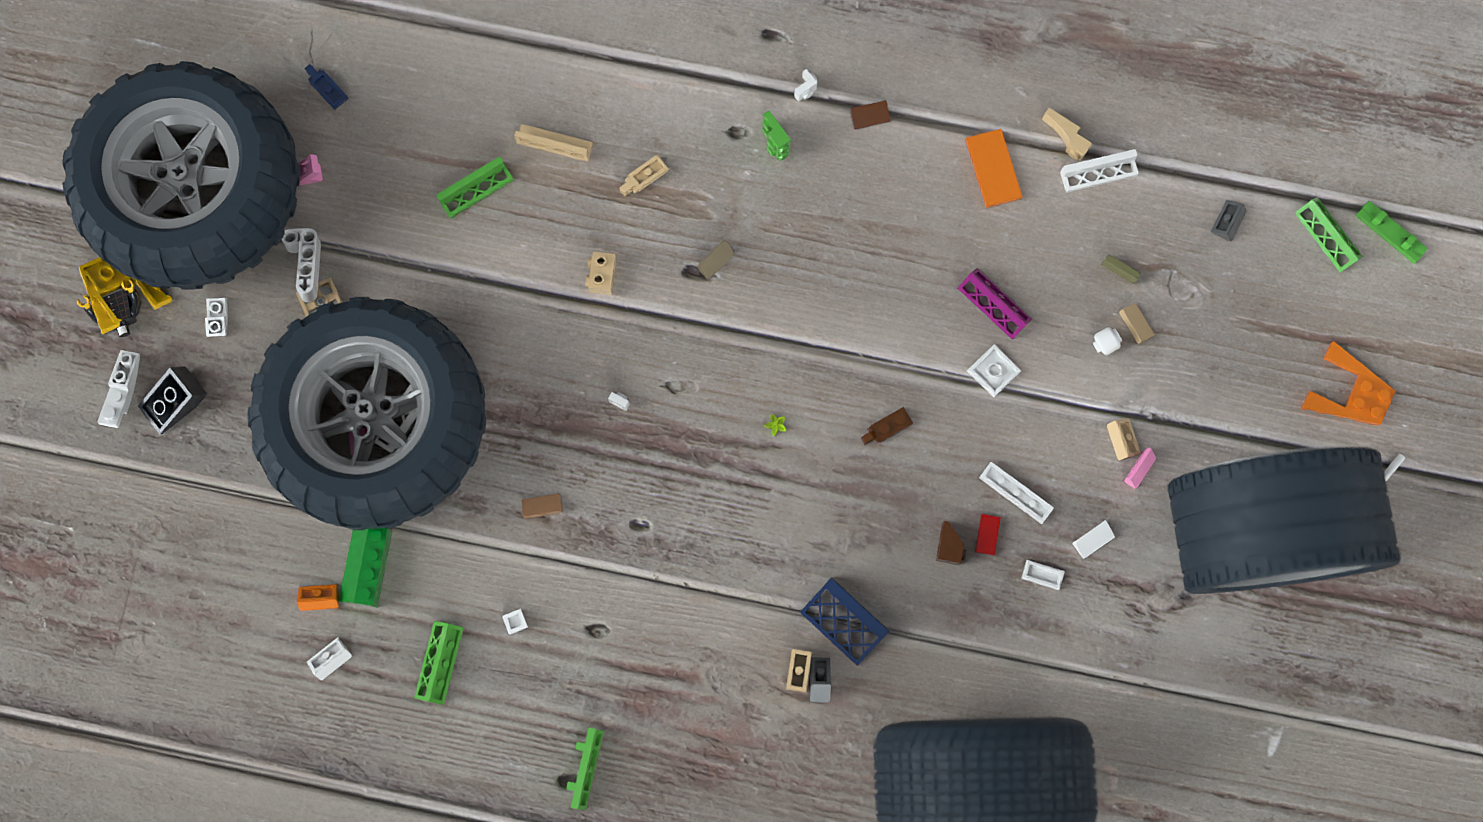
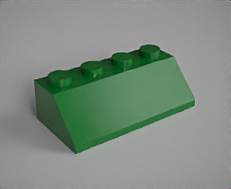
M389 528L352 531L339 602L378 608L392 530Z

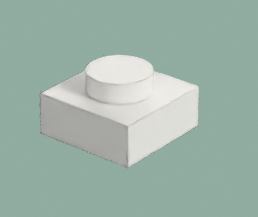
M611 392L608 398L611 404L627 411L630 405L627 400L628 397L619 392L617 394Z
M522 609L502 616L509 635L528 628Z

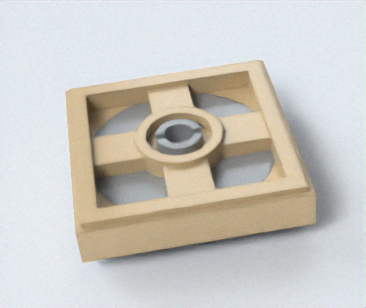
M331 277L318 283V295L312 302H304L299 293L296 292L306 316L316 312V307L329 302L334 304L342 303Z

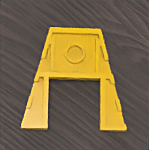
M101 257L80 265L79 271L102 335L120 327L119 320L102 297L121 289L123 280L126 281L127 285L131 284L130 279L132 277L120 273ZM134 279L135 284L154 310L172 302L171 296L163 293L161 288L153 287L145 282Z

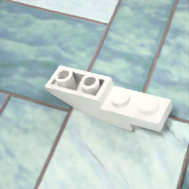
M120 350L108 382L110 389L97 421L99 425L119 428L123 414H127L138 374L139 353Z

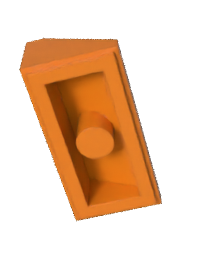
M338 584L299 587L297 598L299 610L339 608Z

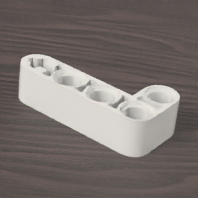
M286 229L284 231L285 235L281 240L288 252L298 253L296 289L304 302H312L318 295L321 242L314 229Z

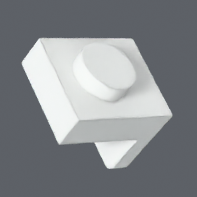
M807 69L803 71L802 76L805 83L795 89L794 97L798 102L802 99H808L817 88L816 76L812 72L809 73Z

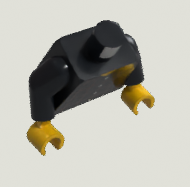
M133 278L130 279L131 286H128L126 281L123 280L121 283L123 290L102 297L120 322V327L111 330H117L119 337H126L131 334L128 326L137 322L136 317L139 315L141 307L138 292L133 288L135 286ZM83 295L87 302L81 303L77 299V304L80 307H85L84 310L91 320L98 324L92 305L89 304V297Z

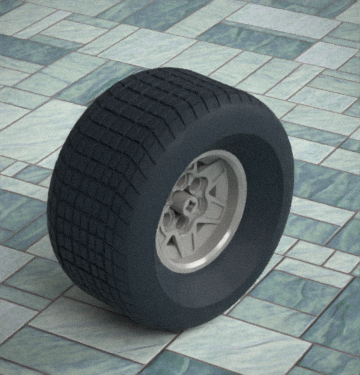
M1063 717L945 719L891 723L879 730L873 748L876 750L873 753V757L875 760L874 769L877 770V773H874V781H876L875 790H877V793H875V801H877L875 809L878 811L876 814L877 821L1096 822L1098 798H1096L1097 789L1094 788L1097 782L1095 777L1096 768L1093 767L1095 764V757L1093 756L1095 755V749L1092 747V744H1094L1092 735L1088 727L1081 721Z

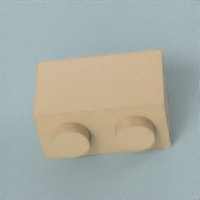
M791 650L786 690L806 692L812 652Z

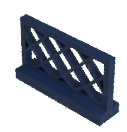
M830 578L800 611L809 622L857 666L889 632L878 619L833 578ZM826 589L832 594L833 603H821V594ZM835 598L839 600L840 603H835ZM833 605V617H822L821 606ZM835 605H844L847 608V616L836 617ZM810 606H819V617H811L806 611ZM849 611L852 612L855 616H849ZM850 618H858L861 621L862 630H850ZM822 619H833L834 631L823 629ZM836 619H847L848 630H836ZM850 632H862V644H851ZM864 632H873L878 638L874 643H865ZM836 633H848V644L838 643ZM851 646H862L863 655L858 660L851 655Z

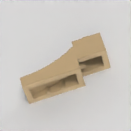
M1048 108L1042 120L1051 126L1062 138L1067 147L1066 152L1073 159L1081 161L1092 143L1077 134L1080 129L1078 125Z

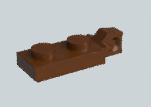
M902 407L867 428L869 433L862 436L861 440L864 445L873 440L875 444L881 443L911 426L913 422L905 408Z

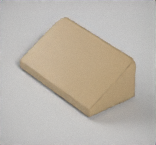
M1136 303L1121 309L1119 313L1138 345L1155 336Z
M1129 418L1107 424L1118 460L1141 455Z

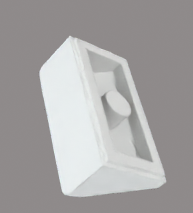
M1105 520L1072 544L1081 557L1085 559L1115 538Z
M337 637L308 660L307 664L313 674L320 680H323L349 660L352 654L340 638Z

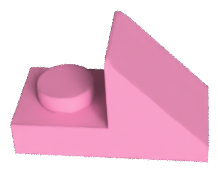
M309 155L298 163L300 167L299 186L323 180L317 155Z

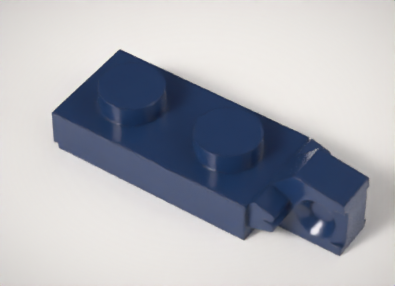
M311 64L304 68L310 76L308 79L309 83L334 110L349 99L324 70L319 69L316 71Z

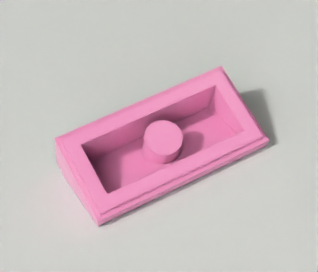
M1147 448L1142 452L1125 478L1124 482L1134 489L1138 488L1156 460V456L1151 448Z

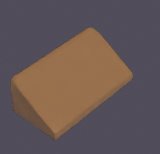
M560 493L522 500L523 518L528 519L563 513Z

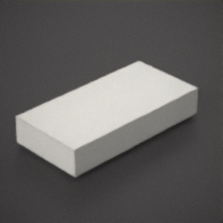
M1026 560L1021 579L1060 590L1065 571Z

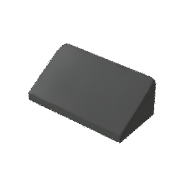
M1226 200L1211 233L1231 242L1246 214L1245 205Z

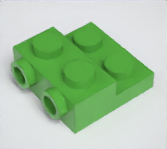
M767 111L763 114L762 132L767 137L766 149L772 157L775 156L777 160L782 161L789 155L791 139L772 113Z

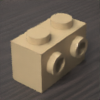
M593 251L592 257H589L588 260L590 275H586L585 286L588 287L589 293L612 295L617 261L616 254Z

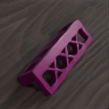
M978 268L972 271L957 288L1012 340L1032 320L1028 314ZM970 281L975 286V292H969L964 286ZM980 296H986L989 299V305H983L980 302ZM999 308L1003 312V318H997L994 315V309ZM1007 321H1013L1018 326L1014 333L1008 328Z

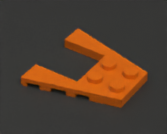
M1332 341L1323 359L1358 376L1346 404L1343 407L1319 394L1309 391L1301 409L1315 411V413L1334 415L1339 418L1353 419L1354 421L1371 425H1381L1396 391L1336 342Z

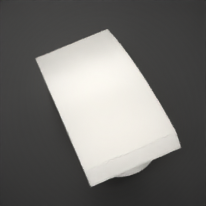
M227 298L206 299V337L227 336Z

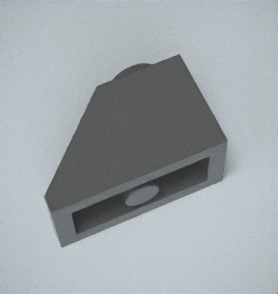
M811 657L810 702H830V658Z

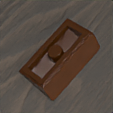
M886 100L850 109L854 130L890 122Z

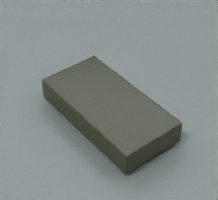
M1110 254L1107 255L1101 264L1132 284L1141 275L1140 272Z

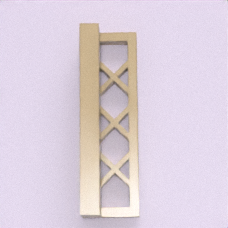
M521 124L520 130L516 131L514 135L517 144L587 162L593 147V142Z

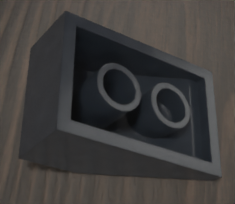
M185 366L170 367L141 401L138 408L159 435H161L194 410L207 396V393Z

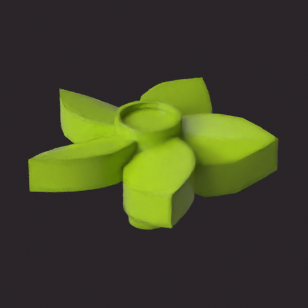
M771 414V422L764 425L768 429L772 428L771 433L773 437L777 434L778 430L781 432L786 431L783 425L785 417L777 419L775 415Z

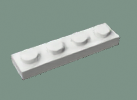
M992 462L989 463L979 479L1041 524L1054 508Z

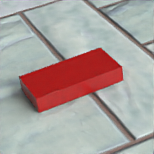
M981 514L975 553L995 556L1001 517Z

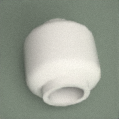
M1107 327L1094 335L1095 342H1093V345L1098 353L1102 351L1104 355H1109L1121 347L1120 342H1122V339L1115 328L1112 330V328Z

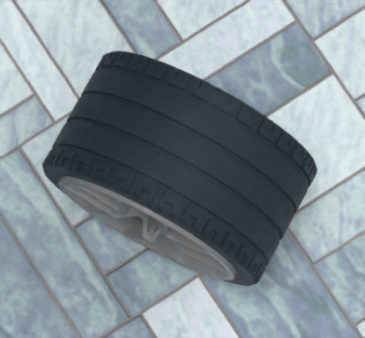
M1334 446L1297 449L1222 462L1173 479L1167 487L1169 499L1172 500L1170 505L1173 523L1176 525L1174 529L1177 547L1180 549L1178 553L1181 571L1184 574L1183 584L1185 591L1190 594H1210L1262 589L1351 576L1398 565L1401 557L1399 547H1396L1398 541L1394 522L1391 521L1393 515L1389 496L1386 495L1388 489L1384 470L1381 469L1383 467L1381 453L1376 449L1368 447Z

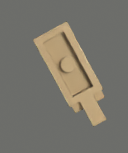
M656 155L628 174V177L625 179L626 183L620 187V192L624 197L632 191L637 193L667 173L669 168L659 155Z

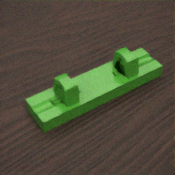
M1368 201L1355 215L1413 264L1428 249L1417 240L1418 238L1407 232L1391 219L1385 211L1380 210L1371 201Z
M588 728L585 743L577 742L576 750L583 751L577 781L576 783L568 781L566 788L567 790L574 791L571 808L586 810L604 733L603 730Z

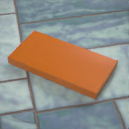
M1002 129L965 138L985 207L990 208L1022 199L1023 196Z

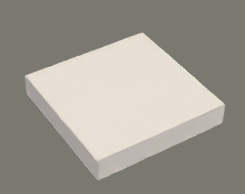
M994 344L967 372L989 394L995 397L1021 370Z

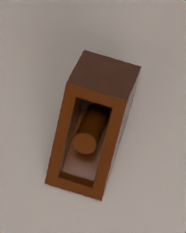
M944 521L941 526L936 561L959 565L961 561H965L966 550L963 549L964 543L950 523Z

